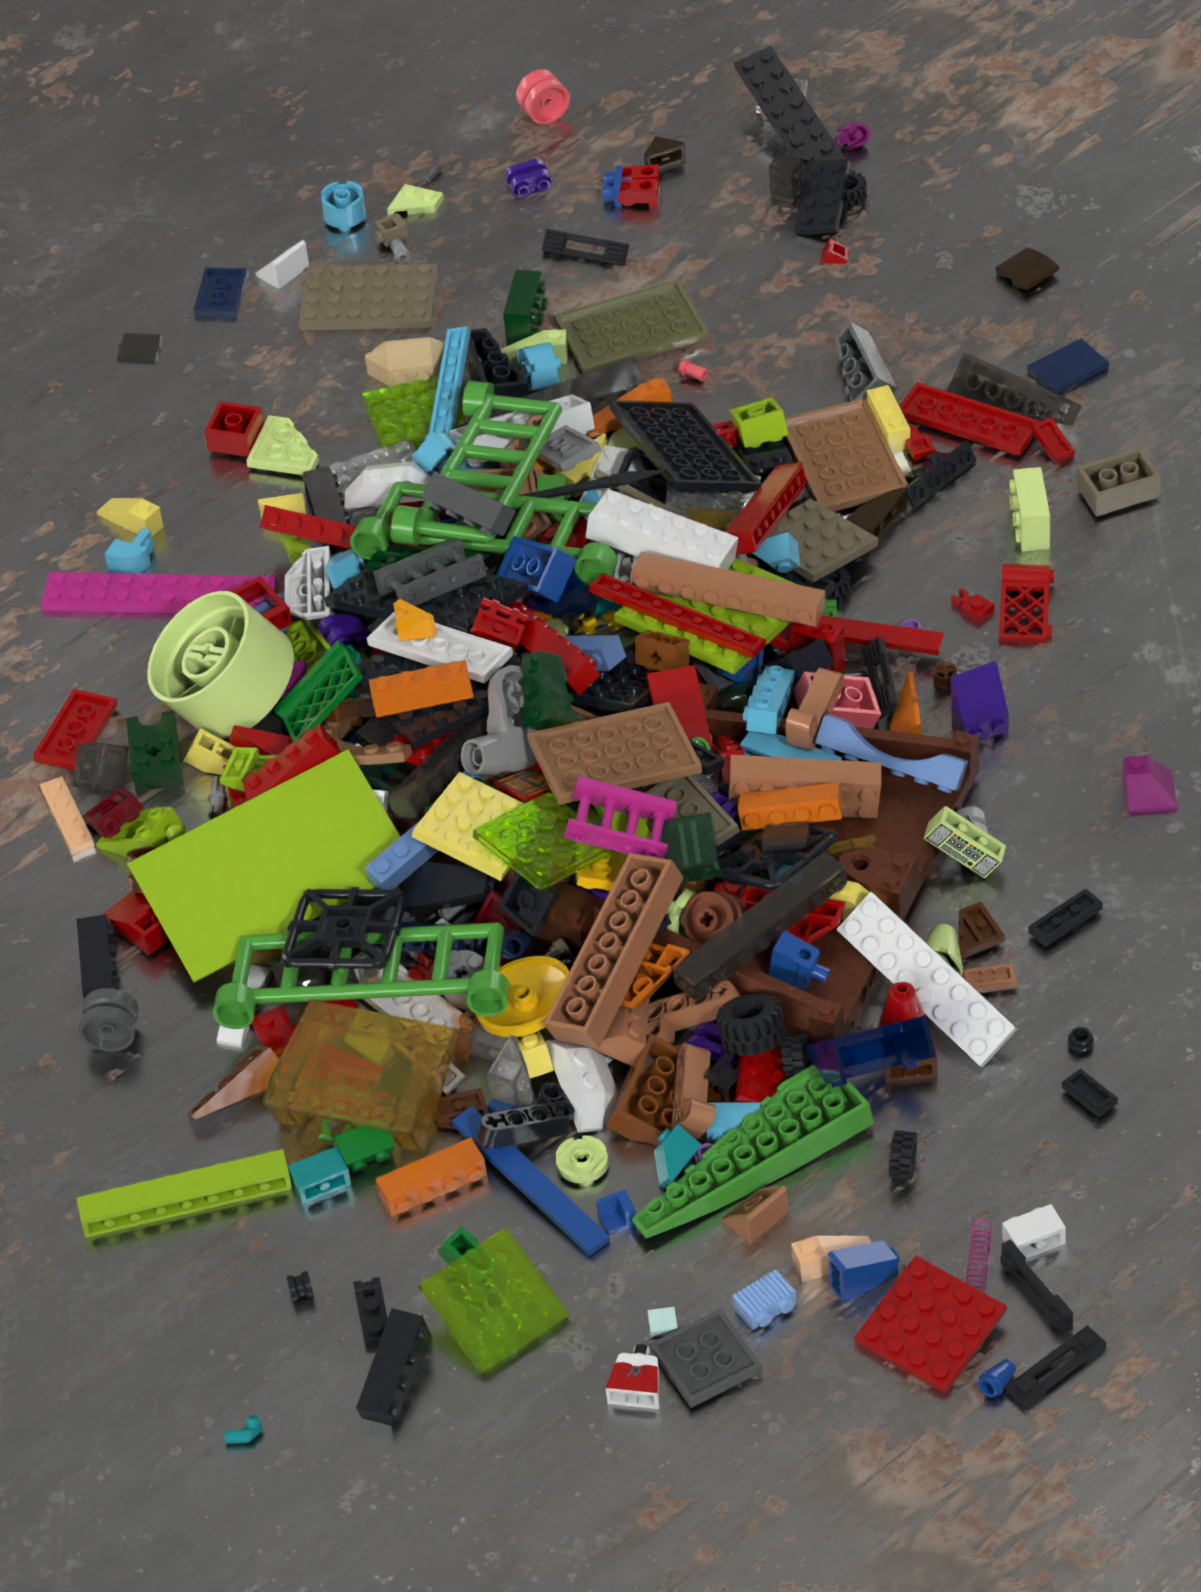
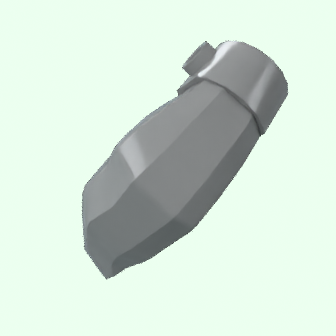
M509 665L497 671L489 682L488 735L469 739L462 747L461 762L467 773L471 775H507L528 769L537 762L527 739V733L537 730L525 728L523 670L520 666Z

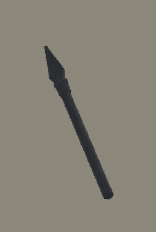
M662 470L626 471L619 475L612 474L597 480L521 495L554 498L599 488L605 489L612 486L616 488L618 485H629L660 474Z

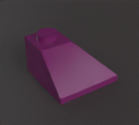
M1148 755L1123 757L1122 778L1128 814L1178 810L1172 770Z

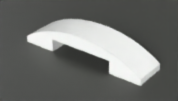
M251 964L247 986L251 989L267 988L274 974V968ZM220 1025L217 1044L241 1048L250 1029L249 1026L242 1029H229Z

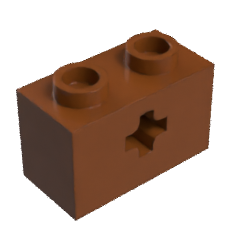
M647 630L635 637V664L645 666L648 670L660 671L689 666V640Z

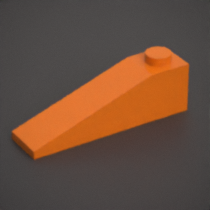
M661 377L640 384L617 400L672 402L669 386ZM609 405L593 415L595 429L587 431V435L592 438L623 427L609 410Z
M908 671L898 700V706L895 709L890 724V731L921 735V721L913 671Z

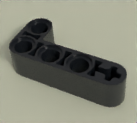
M545 1083L541 1086L536 1105L484 1115L480 1122L476 1141L483 1148L494 1149L563 1136L569 1132L575 1110L564 1090L559 1085Z

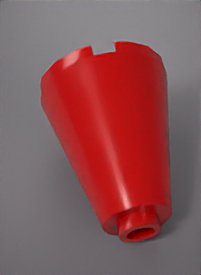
M897 982L889 989L877 1028L881 1042L929 1036V1023L915 988L910 983Z

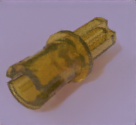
M874 833L857 838L850 836L847 840L833 843L827 849V853L830 858H834L856 849L877 848V843H873L877 839Z

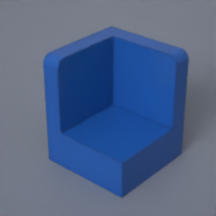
M626 1189L596 1200L599 1220L608 1235L635 1226L632 1218L636 1215V1211Z

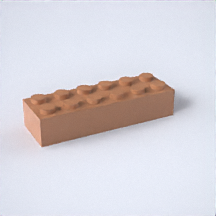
M731 755L728 801H734L739 804L740 793L839 782L843 799L842 817L877 818L881 791V763Z

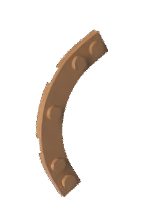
M331 718L322 726L338 743L340 753L348 749L357 765L405 762L412 754L411 745H402L401 742L390 743L382 747H378L377 744L361 747L342 742V738L351 729L349 720Z

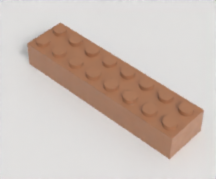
M629 853L544 1021V1025L556 1040L599 1049L684 878L672 860Z

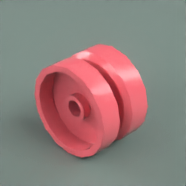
M543 69L533 71L522 79L517 87L516 101L534 122L549 124L558 120L568 109L570 94L552 72Z

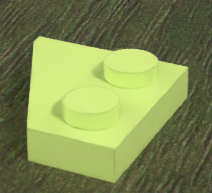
M404 184L387 208L388 216L399 211H407L408 215L435 213L443 202L444 195L442 192Z

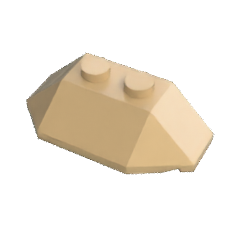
M431 337L385 341L371 352L365 354L367 374L390 387L436 382L439 379L445 343Z

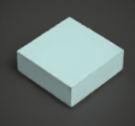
M674 1307L647 1310L651 1338L666 1336L678 1330Z

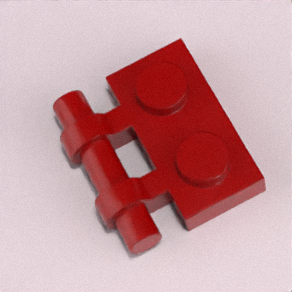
M483 597L480 606L489 611L479 608L470 632L516 650L525 627L516 623V621L525 624L529 615L521 613L518 608L513 607L511 609L501 605L498 600L493 599L491 601ZM496 613L506 616L509 619L496 615Z

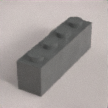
M849 322L835 338L839 359L843 361L842 375L846 378L847 386L845 391L846 395L850 398V402L863 398L867 399V390L889 385L893 393L897 386L869 331Z
M436 471L433 472L422 494V497L430 501L429 506L441 511L442 507L446 508L445 513L456 519L462 516L464 517L462 522L474 528L479 524L481 525L480 530L491 536L494 533L504 536L516 510Z

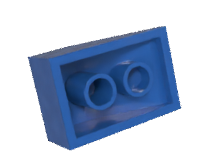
M513 536L496 575L498 577L514 578L518 581L527 582L528 593L558 603L577 559L558 548Z

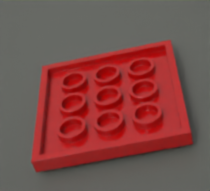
M915 1255L855 1335L854 1341L861 1347L946 1395L1006 1313L1007 1307L1000 1301Z

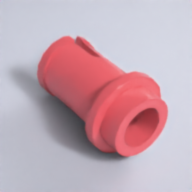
M690 360L681 361L678 372L682 377L689 376L704 382L708 376L707 368L692 364Z

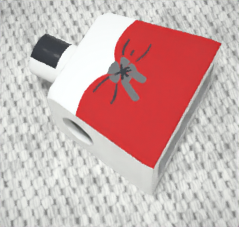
M637 1344L634 1346L633 1354L621 1353L618 1355L606 1384L607 1404L659 1409L658 1358L649 1355L650 1348L647 1345Z

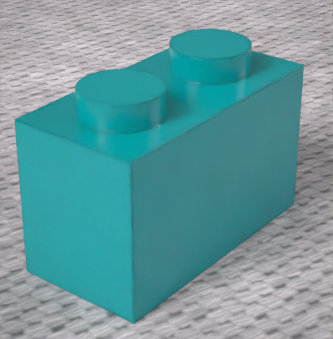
M337 1147L324 1150L319 1154L288 1165L290 1181L302 1204L351 1185L348 1168Z

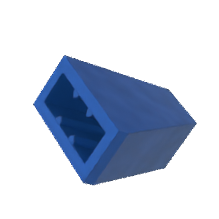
M883 1240L833 1250L827 1253L829 1286L844 1304L899 1275L898 1263L900 1258L895 1249L889 1248Z

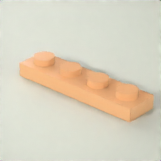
M61 776L39 784L71 855L95 847L88 828L63 777Z

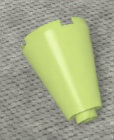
M947 924L934 926L925 942L962 976L963 963L955 929Z

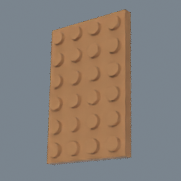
M866 398L785 417L789 434L785 436V439L796 462L803 463L810 493L814 501L829 510L837 511L866 504L901 487L905 488L908 486Z
M669 702L527 733L528 743L558 805L578 801L572 798L579 776L632 789L702 773V765Z

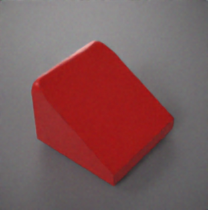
M829 239L822 249L821 263L846 264L849 247Z

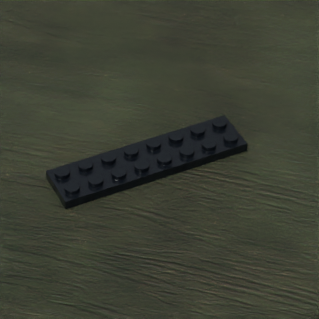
M772 45L734 62L735 70L804 176L808 162L845 159Z

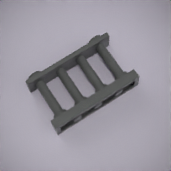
M453 538L373 571L378 593L385 595L395 590L398 600L402 599L413 606L487 576L482 554L479 553L466 558L461 539Z

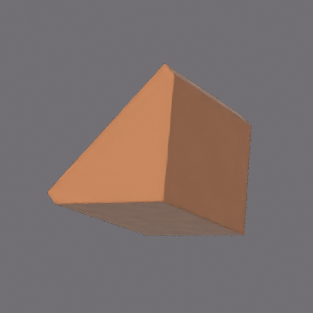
M782 1185L758 1188L723 1217L722 1221L752 1244L789 1213L786 1187Z

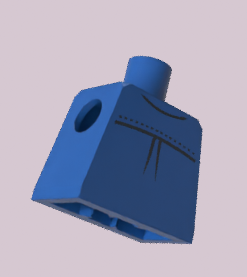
M783 931L773 948L769 975L792 986L806 989L812 979L826 983L831 969L818 964L819 949Z

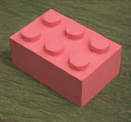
M804 672L793 689L798 709L816 673ZM844 675L843 687L830 715L851 721L855 727L873 729L881 716V712L869 677Z

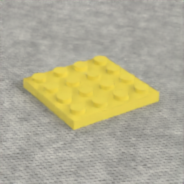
M459 772L413 829L412 837L501 881L545 824L547 815Z

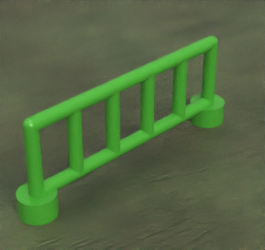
M470 380L464 390L463 413L465 417L472 418L440 474L464 485L503 489L504 492L498 502L511 508L560 417L562 406L556 402L494 395L492 383ZM492 409L544 415L539 426L486 420L490 417ZM479 433L532 439L526 451L473 445ZM465 458L518 464L512 476L459 470ZM427 499L421 508L398 505L392 518V540L394 543L417 546L422 539V535L490 543L497 535V533H494L491 536L481 531L479 527L474 528L471 526L430 521L436 509L428 505L430 501Z
M395 482L375 517H365L359 521L350 538V545L353 551L366 560H370L376 551H387L391 541H393L391 526L388 525V522L402 496L426 499L422 497V494L427 485ZM477 491L496 501H499L502 493ZM517 495L511 508L520 510L505 540L494 538L490 543L461 540L463 549L506 554L513 536L522 538L535 511L565 514L548 546L558 548L577 559L574 570L577 577L583 583L590 585L602 573L612 576L618 562L612 547L602 543H589L583 548L565 547L579 516L588 517L597 505L594 503ZM436 509L430 521L436 522L441 511ZM422 535L419 544L436 546L452 538Z
M497 922L402 927L400 935L396 937L391 957L386 963L387 966L383 968L382 979L379 983L346 984L349 969H338L332 973L331 985L296 987L299 968H286L284 966L280 988L251 989L247 986L253 950L283 949L288 933L243 936L239 942L232 983L225 984L217 990L213 1017L223 1027L242 1029L252 1023L256 1004L467 994L466 1003L472 1012L485 1017L497 1016L506 1010L510 990L508 979L499 972L504 927ZM305 932L298 935L295 947L314 937L315 932ZM369 933L366 941L370 944H384L387 933ZM488 938L484 969L474 973L470 978L447 979L453 940ZM437 941L432 980L397 982L403 943ZM342 948L339 958L351 959L352 948Z

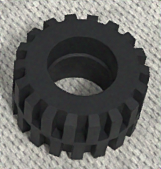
M757 993L736 997L726 1002L723 1007H720L716 1014L722 1045L731 1054L751 1056L765 1053V1051L779 1045L786 1036L780 1003L775 997L767 994Z

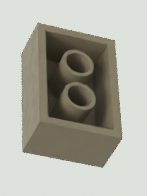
M1141 447L1077 467V488L1095 516L1160 497L1161 476Z

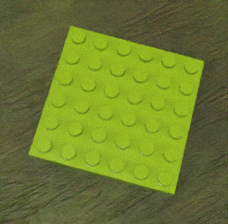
M735 558L728 569L730 571L795 584ZM651 592L766 639V645L791 623V621ZM625 606L614 614L615 622L639 633L650 630L688 639L689 655L732 674L738 672L752 659Z

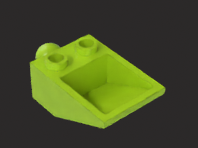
M172 807L143 809L135 821L124 824L121 827V831L114 837L105 839L101 836L96 842V846L127 857V853L131 850L142 847L162 846L186 833V826Z

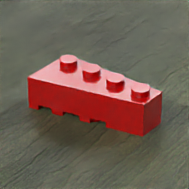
M320 724L308 730L303 737L295 743L289 744L283 752L275 758L269 759L263 767L246 777L242 783L247 801L340 754L338 743Z

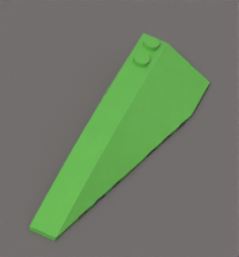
M825 1057L781 1083L777 1087V1092L772 1097L767 1096L760 1102L761 1107L753 1115L748 1113L742 1119L741 1125L736 1129H730L702 1155L701 1161L696 1165L691 1164L685 1170V1175L681 1179L670 1183L666 1187L667 1191L661 1197H655L632 1218L633 1224L645 1238H649L715 1211L756 1191L758 1188L774 1182L873 1125L870 1104L828 1057Z

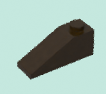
M901 487L858 507L852 515L847 517V520L880 538L907 506L906 488Z

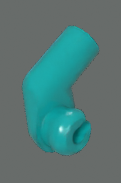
M250 1415L246 1420L247 1425L242 1429L225 1430V1444L251 1442L262 1431L263 1424H261V1418L258 1415Z

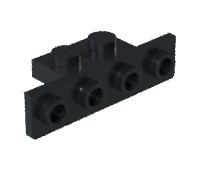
M964 441L950 453H939V451L930 453L924 462L913 466L911 472L904 476L908 483V486L905 487L906 496L912 508L920 506L976 462V457L968 441Z

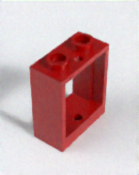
M261 576L230 591L237 594L247 603L263 596L273 608L261 615L279 630L292 625L290 607Z
M822 619L819 620L816 627L794 622L790 627L791 648L807 643V636L814 639L823 637L824 642L830 643L831 656L835 663L828 667L827 670L842 673L846 667L844 626Z

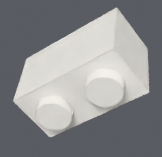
M1052 1204L1035 1208L1029 1213L1012 1217L1002 1222V1239L1004 1242L1011 1239L1027 1259L1066 1244V1227Z

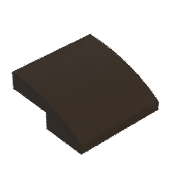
M1027 247L996 266L995 270L997 275L1011 278L1014 287L1028 290L1060 270L1058 264L1043 253Z

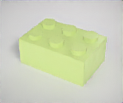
M1041 467L1014 469L1013 479L1009 480L1010 494L1013 493V496L1009 497L1010 510L1015 511L1012 513L1013 527L1017 526V529H1015L1016 543L1020 542L1022 552L1050 549V513Z

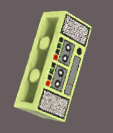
M944 806L928 822L923 838L983 878L987 877L1002 862L1006 849L1005 844L947 806Z

